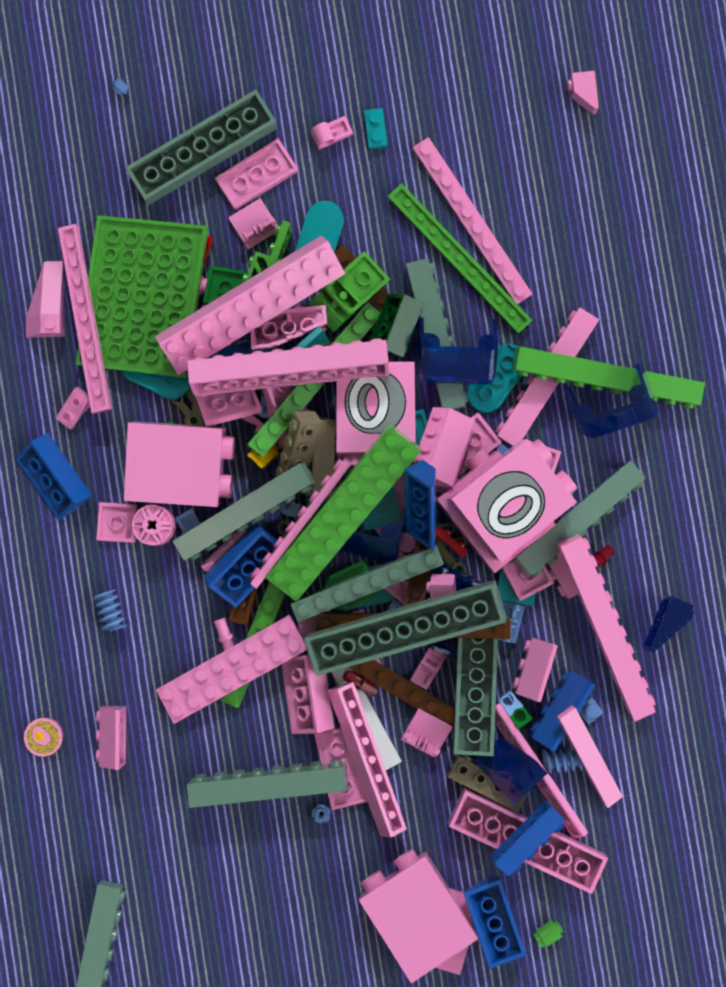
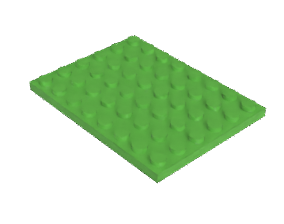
M97 215L88 280L105 369L187 379L188 370L180 375L177 374L155 336L197 311L209 229L207 226ZM78 344L75 365L83 367L80 347Z

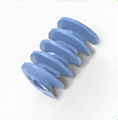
M115 590L98 594L93 598L100 601L95 605L96 608H102L97 614L104 615L99 621L106 623L102 630H108V632L127 627L126 624H120L125 617H118L123 610L116 609L121 603L114 602L119 597L112 594Z
M566 747L564 752L562 748H558L557 753L550 750L549 754L546 749L542 750V765L548 769L550 774H552L553 768L559 773L561 767L567 772L568 766L571 767L573 772H575L576 766L579 767L580 771H583V765L574 748L572 752L569 747Z

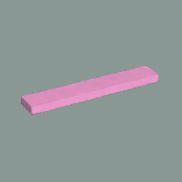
M571 706L558 715L557 719L604 806L609 808L623 796L578 711L574 706Z

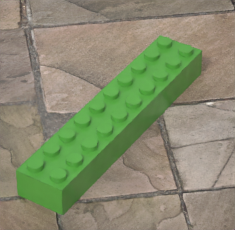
M389 423L303 527L265 578L293 600L297 601L404 473V469L408 468L419 455L421 447Z

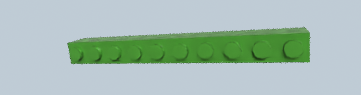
M526 347L515 348L511 370L517 372L516 375L528 377V374L536 375L535 379L539 380L552 378L555 383L565 384L567 381L572 382V386L584 388V385L591 386V390L602 391L604 388L609 389L611 394L621 395V392L628 393V397L639 398L640 395L645 396L648 401L657 402L658 399L664 400V404L676 405V403H681L682 407L690 409L701 405L705 382Z

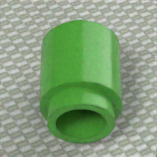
M550 920L536 929L537 932L533 934L541 948L562 938L561 933L563 929L558 921L554 923L553 920Z

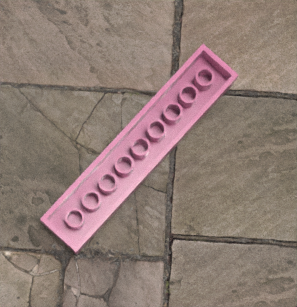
M320 236L159 333L155 338L177 374L180 375L188 370L187 361L196 357L208 358L343 276L345 272L329 242Z
M372 339L370 342L352 341L350 344L333 343L331 346L313 345L311 348L304 349L302 347H294L291 350L285 351L274 349L266 353L255 351L247 355L235 353L228 357L215 355L208 359L196 357L187 361L189 385L194 396L389 376L386 340Z

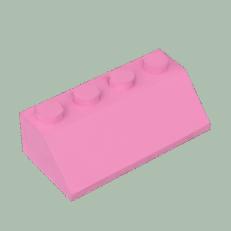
M432 408L419 445L421 452L415 458L413 465L424 460L436 468V487H454L475 420L451 408Z
M309 653L299 654L281 664L291 734L320 733L334 729L330 697L327 691L329 689L326 673L316 676Z

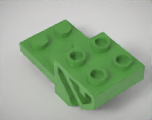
M283 220L282 224L277 226L275 236H277L276 241L271 243L269 249L270 256L255 252V255L250 257L248 262L249 272L248 275L244 274L242 283L262 272L260 266L265 270V266L269 268L283 259L292 234L290 222Z
M365 251L343 270L345 272L343 276L326 285L307 304V307L326 305L327 325L325 326L332 334L390 281V278Z

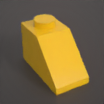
M273 444L262 458L253 450L248 456L265 471L280 454L277 452L279 448Z

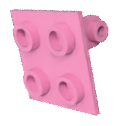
M261 198L228 217L248 250L276 232V221Z
M418 708L401 740L435 758L438 756L440 748L453 726Z

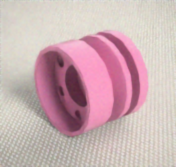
M157 505L142 507L136 512L132 521V530L136 538L142 543L152 546L164 545L171 541L177 529L173 513L167 508ZM151 521L157 522L155 525L157 527L156 529L149 528L151 526Z

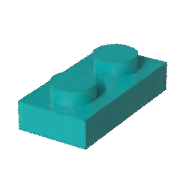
M383 108L364 110L369 149L388 147Z

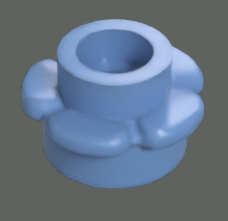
M120 78L112 81L114 85L112 89L119 95L128 94L127 91L130 87Z
M324 804L316 805V808L312 810V817H314L315 822H327L330 819V808Z

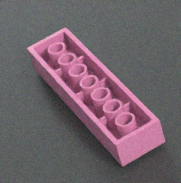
M464 787L448 820V825L497 849L528 817ZM554 831L549 836L550 840L543 847L540 845L535 850L536 854L529 861L527 859L524 861L537 869L592 894L608 857L603 852Z

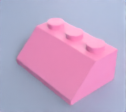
M530 637V640H526L523 649L526 653L524 659L521 658L518 665V670H520L519 677H515L512 688L515 689L514 693L541 702L557 645Z
M102 706L96 715V720L99 722V730L96 733V741L99 742V750L96 751V761H99V767L119 770L126 764V706Z

